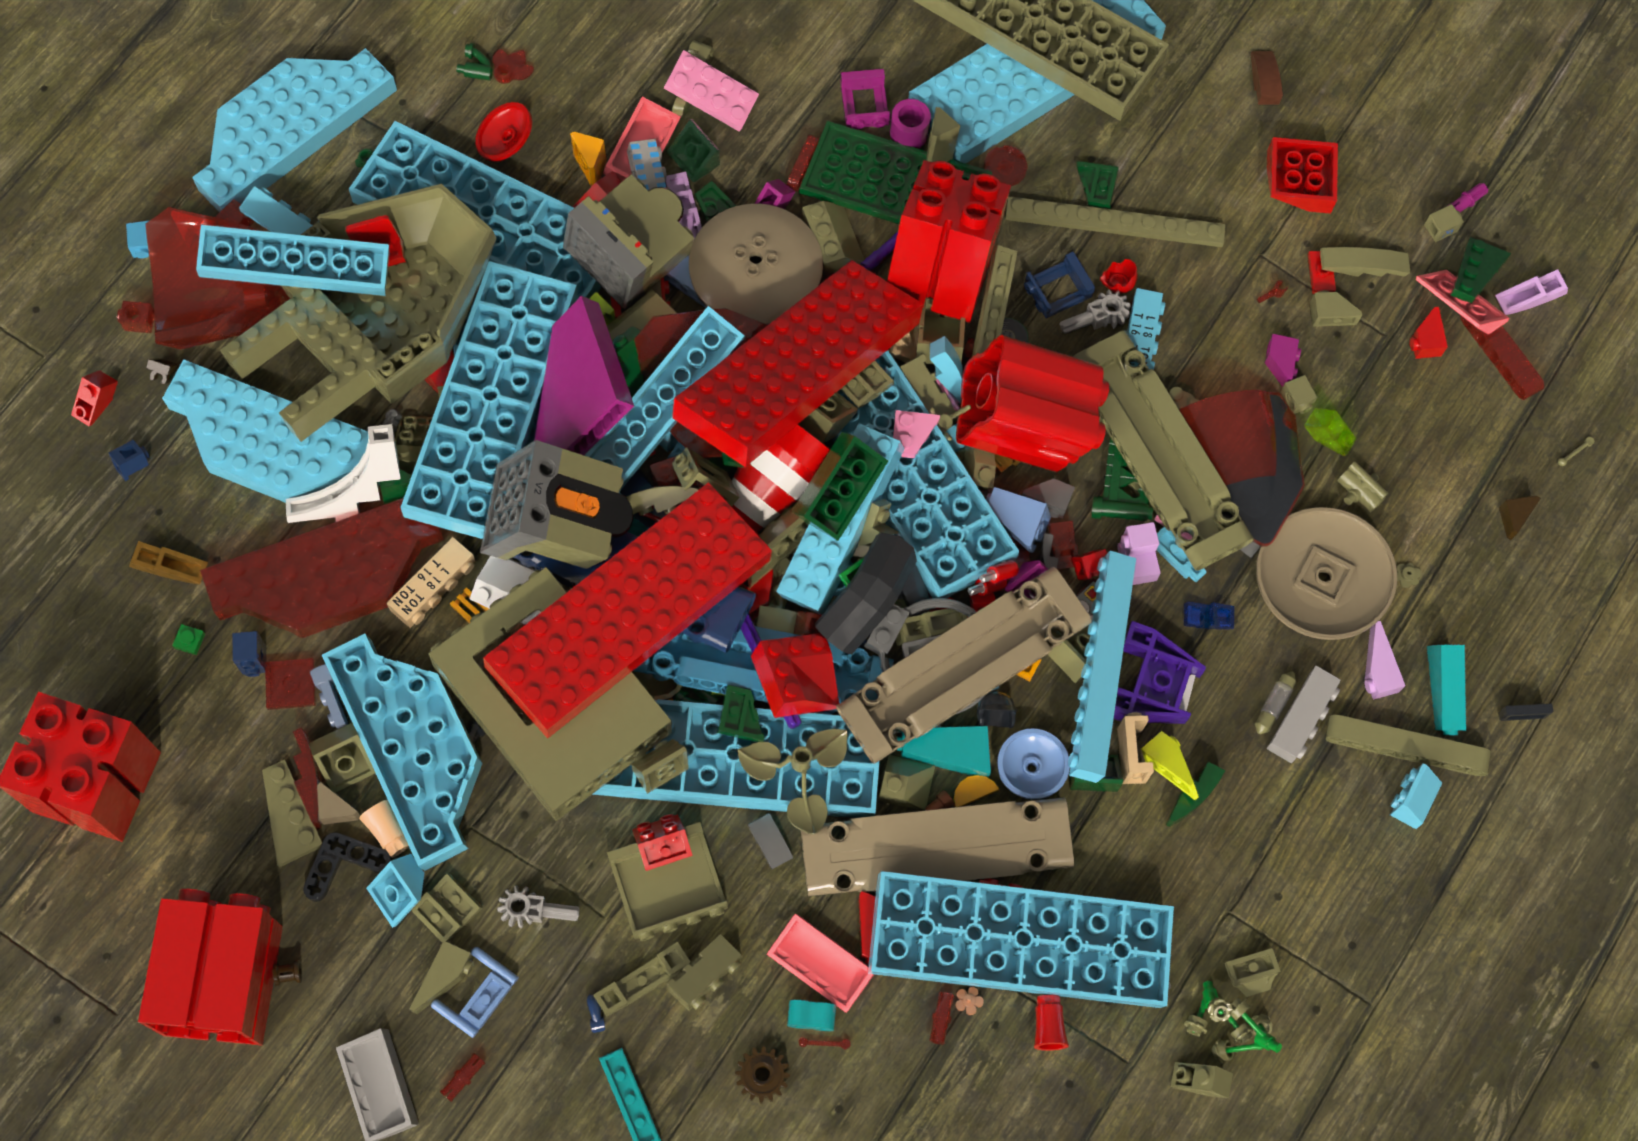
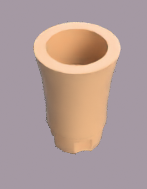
M388 800L374 805L359 817L378 840L382 848L386 849L392 858L409 848Z

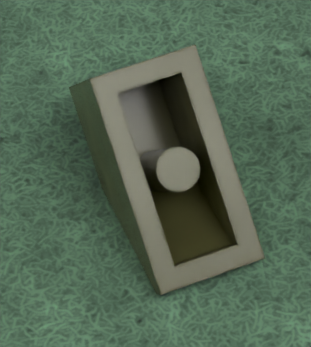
M1322 290L1314 293L1310 301L1313 327L1357 325L1362 317V311L1337 292Z

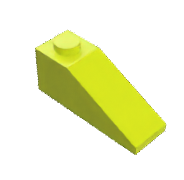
M1161 731L1141 748L1145 762H1153L1154 770L1196 800L1198 794L1181 752L1179 741L1171 735L1169 737Z

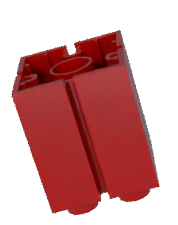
M924 160L901 216L887 282L923 303V308L926 299L930 297L933 298L932 312L959 320L965 318V321L970 323L990 268L993 248L996 246L1011 185L1002 183L996 177L989 174H971L970 179L966 181L962 179L964 171L955 169L952 164L945 161L930 162Z
M38 692L19 733L30 744L24 745L15 742L0 775V788L32 813L71 826L76 824L81 829L123 842L140 803V800L129 789H135L144 793L161 752L131 721L91 708L86 711L81 705Z
M180 889L178 900L161 898L138 1022L166 1037L209 1041L210 1033H216V1041L263 1046L274 982L273 964L277 963L283 926L270 915L271 908L260 905L261 898L257 896L239 893L230 894L228 905L221 904L218 901L209 900V892L196 889Z

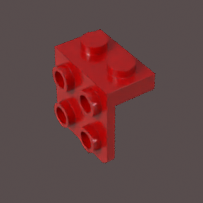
M378 216L346 226V233L351 241L389 244L388 267L406 262L403 240L389 216Z

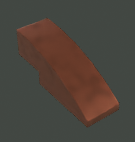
M1251 51L1254 90L1257 91L1258 105H1279L1283 92L1279 68L1273 51Z

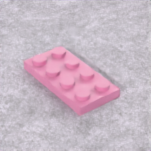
M684 50L664 86V89L737 131L742 129L759 95L757 92Z

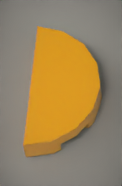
M975 775L967 777L959 783L955 790L953 799L955 808L963 807L998 792L999 788L994 781L985 776Z

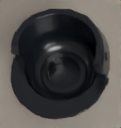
M1000 691L987 693L977 705L979 726L1013 728L1015 714L1018 710L1012 698Z

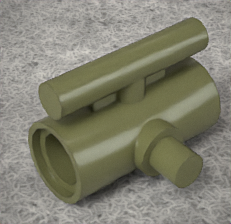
M1355 461L1337 480L1348 491L1344 502L1347 505H1351L1353 502L1359 501L1370 513L1388 495V492L1377 482L1379 476L1376 473L1369 475Z

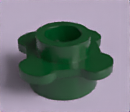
M371 149L360 151L358 159L355 160L356 166L364 167L367 163L366 160L371 157L374 151Z

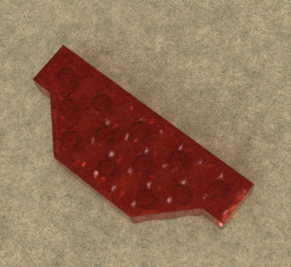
M402 498L202 569L200 572L213 611L220 621L240 613H245L304 638L387 608V602L404 584L411 571V566L421 549L444 541L442 533L437 526L405 518L401 510L404 499Z

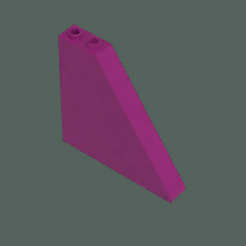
M580 296L552 326L535 440L585 455L634 407V403L599 303Z

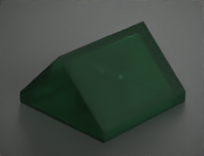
M693 119L688 121L666 151L677 165L686 172L692 182L698 181L720 165L719 149Z

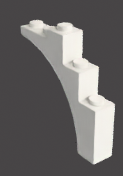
M392 424L368 427V443L364 455L354 469L341 480L320 491L286 499L288 523L335 517L336 523L359 521V502L380 500L379 482L400 479L399 460Z

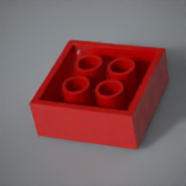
M1273 137L1267 150V175L1270 197L1309 212L1331 214L1337 202L1338 143Z
M821 633L759 642L751 658L774 718L836 709V705L839 704L833 657L827 639Z

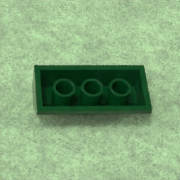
M841 432L791 512L811 526L839 541L887 465L888 460L856 436Z

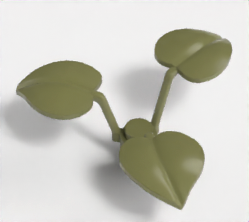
M828 729L817 732L809 737L805 747H797L793 751L792 756L788 755L787 759L779 763L781 759L779 749L769 742H757L747 747L739 748V761L743 769L751 777L761 781L771 780L776 774V768H782L791 762L792 768L802 774L803 798H795L789 803L787 817L790 823L797 829L810 835L816 834L825 824L827 806L824 799L819 795L807 797L806 773L810 768L811 760L817 759V762L823 767H835L844 760L847 750V730Z

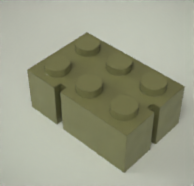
M928 297L922 309L919 323L916 358L924 354L927 359L925 363L934 364L930 360V343L945 336L953 345L961 361L965 318L959 320L946 315L940 317L939 313L931 311L933 298Z

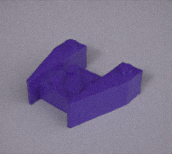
M1132 621L1125 635L1123 651L1141 657L1143 661L1133 691L1130 692L1118 687L1113 719L1122 722L1127 714L1137 712L1141 713L1142 716H1148V723L1185 724L1190 718L1191 713L1181 710L1179 707L1189 676L1195 675V677L1200 678L1206 667L1157 630Z

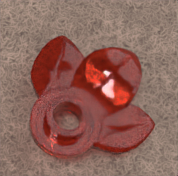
M499 49L493 56L492 61L495 66L493 74L495 80L499 83L507 84L513 80H524L534 71V67L525 65L526 56L524 50L507 55L506 52Z

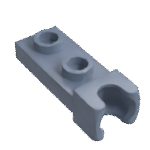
M326 664L312 669L310 674L313 682L322 691V693H319L323 705L328 706L330 714L327 716L331 726L340 729L348 725L347 718L334 688L335 683Z

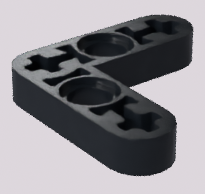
M330 833L324 839L304 884V894L313 902L323 900L329 891L342 860L380 873L392 861L391 856L381 848L340 833ZM339 839L338 842L342 846L347 847L346 855H343L345 851L339 847L332 850L330 842H335ZM355 847L364 848L363 857L360 859L352 858L351 852ZM370 851H373L371 855L375 858L380 859L383 855L386 863L380 864L377 867V863L374 860L368 859ZM323 861H330L332 863L330 872L321 873L319 865ZM315 875L322 879H327L326 882L321 880L318 887L321 889V892L315 893L312 896L310 888L316 887L319 881L317 878H314Z

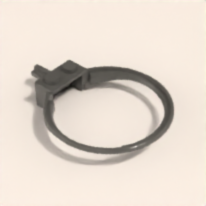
M946 598L925 599L905 608H900L894 604L884 619L871 632L864 647L878 654L880 668L883 673L890 668L889 658H885V653L888 654L908 615L911 616L931 608L953 609L968 617L975 614L976 611L966 604ZM982 696L981 698H979L978 700H976L975 702H973L972 704H970V705L967 706L966 708L962 709V710L959 711L958 713H961V712L966 711L967 709L973 707V706L976 705L984 696Z

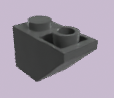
M1051 479L1025 489L1022 496L1046 503L1052 518L1059 517L1063 519L1075 487L1059 480Z

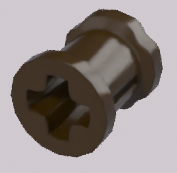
M299 960L294 961L293 964H273L275 986H280L284 982H302V969ZM283 972H292V974L283 975Z

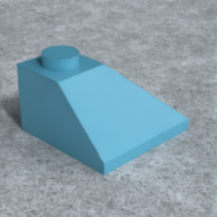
M409 854L390 861L366 888L392 928L396 927L421 900L424 872L418 866L413 855Z

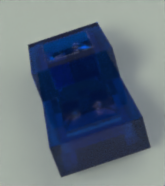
M1188 601L1184 604V626L1204 629H1234V606L1214 602L1206 605Z

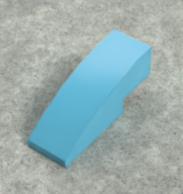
M944 336L930 343V360L935 364V377L961 403L963 367L953 345Z

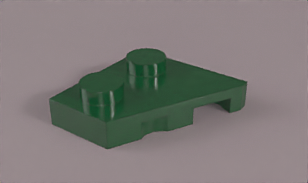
M1077 161V170L1088 205L1110 209L1119 167Z
M727 685L717 733L755 742L764 741V734L760 729L759 716L753 704L754 699L751 690Z

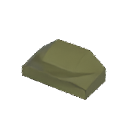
M1272 948L1224 963L1233 987L1238 988L1245 997L1271 990L1274 977L1281 972Z

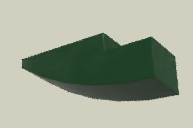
M1207 762L1198 780H1193L1198 798L1194 800L1184 791H1181L1166 825L1171 827L1193 813L1217 786L1225 770Z

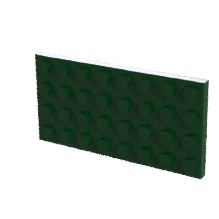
M827 121L800 186L799 193L900 224L902 213L923 161L927 158V151L905 146L895 141ZM953 159L947 161L955 169L964 171L962 179L966 181L970 179L971 174L992 175V171Z

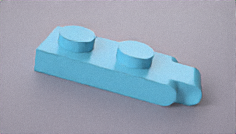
M1164 526L1157 533L1159 541L1157 551L1184 578L1190 577L1194 582H1197L1207 573L1204 568L1195 571L1183 549L1176 545L1175 536L1172 531H1168Z

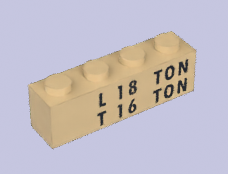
M452 537L387 602L390 611L409 628L414 624H419L424 619L425 613L430 608L436 607L440 603L442 596L447 591H452L464 574L467 575L472 571L476 563L473 554Z

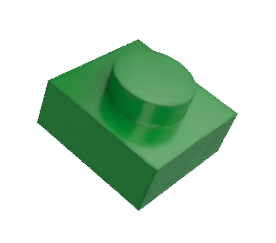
M181 624L172 646L174 649L197 655L205 633L202 630Z

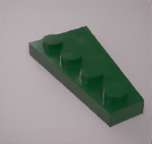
M1470 237L1463 253L1451 296L1472 304L1487 283L1492 280L1502 265L1506 263L1511 253L1489 245L1482 240Z

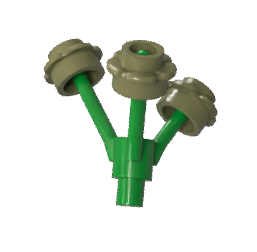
M1212 981L1204 982L1203 999L1197 1016L1189 1015L1188 1020L1184 1022V1025L1187 1027L1186 1031L1194 1036L1207 1033L1206 1027L1208 1022L1202 1019L1205 1009L1208 1008L1207 1011L1213 1021L1228 1020L1235 1028L1230 1034L1234 1039L1233 1043L1240 1042L1243 1045L1253 1037L1251 1034L1253 1028H1250L1246 1022L1239 1026L1230 1014L1232 1011L1231 1003L1218 997L1217 990L1213 987Z
M1237 998L1232 1002L1230 1014L1235 1020L1242 1016L1249 1024V1027L1253 1028L1251 1034L1255 1035L1254 1044L1232 1046L1229 1040L1217 1039L1216 1044L1212 1047L1214 1058L1218 1059L1222 1064L1227 1060H1232L1234 1052L1253 1049L1262 1050L1264 1048L1278 1053L1282 1048V1044L1277 1042L1274 1036L1270 1035L1272 1022L1269 1016L1260 1014L1250 1018L1246 1013L1250 1008L1245 1002L1246 998L1242 1001Z

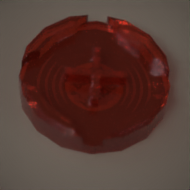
M1009 145L993 148L987 154L984 162L985 170L992 171V176L1002 183L1011 185V187L1019 184L1024 179L1028 166L1025 155L1019 149Z

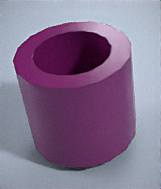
M906 99L896 104L892 110L891 140L917 149L922 147L928 139L931 118L929 108L917 99Z

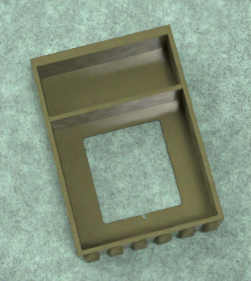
M545 567L541 571L536 570L529 576V580L524 584L514 586L509 591L510 594L505 598L495 600L490 605V609L483 614L480 612L473 616L470 623L464 628L459 627L454 630L450 635L451 637L445 642L441 641L435 644L428 655L436 671L557 822L634 762L635 757L644 752L647 753L672 733L670 718L632 672L548 739L534 723L527 726L473 658L504 635L503 629L508 632L536 610L544 611L567 593Z

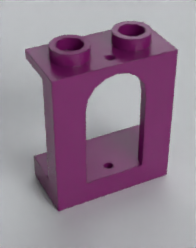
M884 69L841 72L840 86L846 127L857 130L863 127L880 128L889 125L890 111L887 108ZM873 89L876 112L855 114L852 90Z

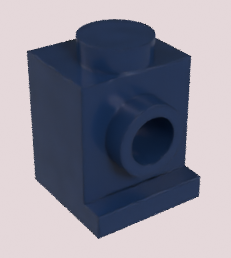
M134 440L109 452L115 469L125 481L129 480V475L149 465L147 459L150 458L144 446L139 447Z

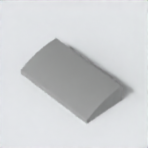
M380 1028L336 1047L365 1141H378L419 1125L388 1029Z

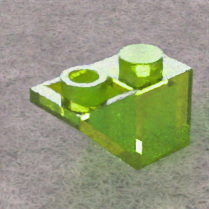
M1314 408L1304 425L1315 441L1342 456H1347L1356 441V437L1336 410Z

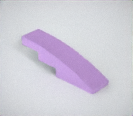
M682 172L668 175L665 180L666 187H669L670 191L678 197L682 206L681 216L677 221L683 227H688L695 239L702 227L687 174Z

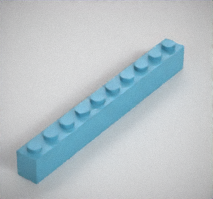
M1109 551L1104 557H1101L1097 566V570L1100 573L1094 586V591L1097 593L1091 607L1093 620L1088 627L1090 640L1086 645L1084 653L1087 656V660L1081 672V677L1084 680L1083 686L1080 687L1078 693L1080 706L1075 714L1077 726L1071 738V743L1074 744L1073 752L1068 759V766L1070 767L1069 776L1095 783L1105 777L1136 565V558Z

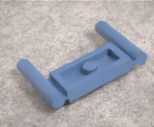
M474 947L471 954L493 971L490 972L458 1015L437 999L431 1003V1007L472 1038L477 1035L479 1029L483 1027L519 978L479 947Z

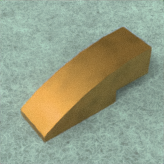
M138 541L129 567L161 577L200 585L208 562L165 547L158 548Z

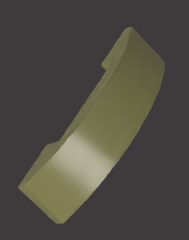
M676 942L657 954L648 963L616 983L614 981L593 996L607 1017L651 992L691 962L679 943Z

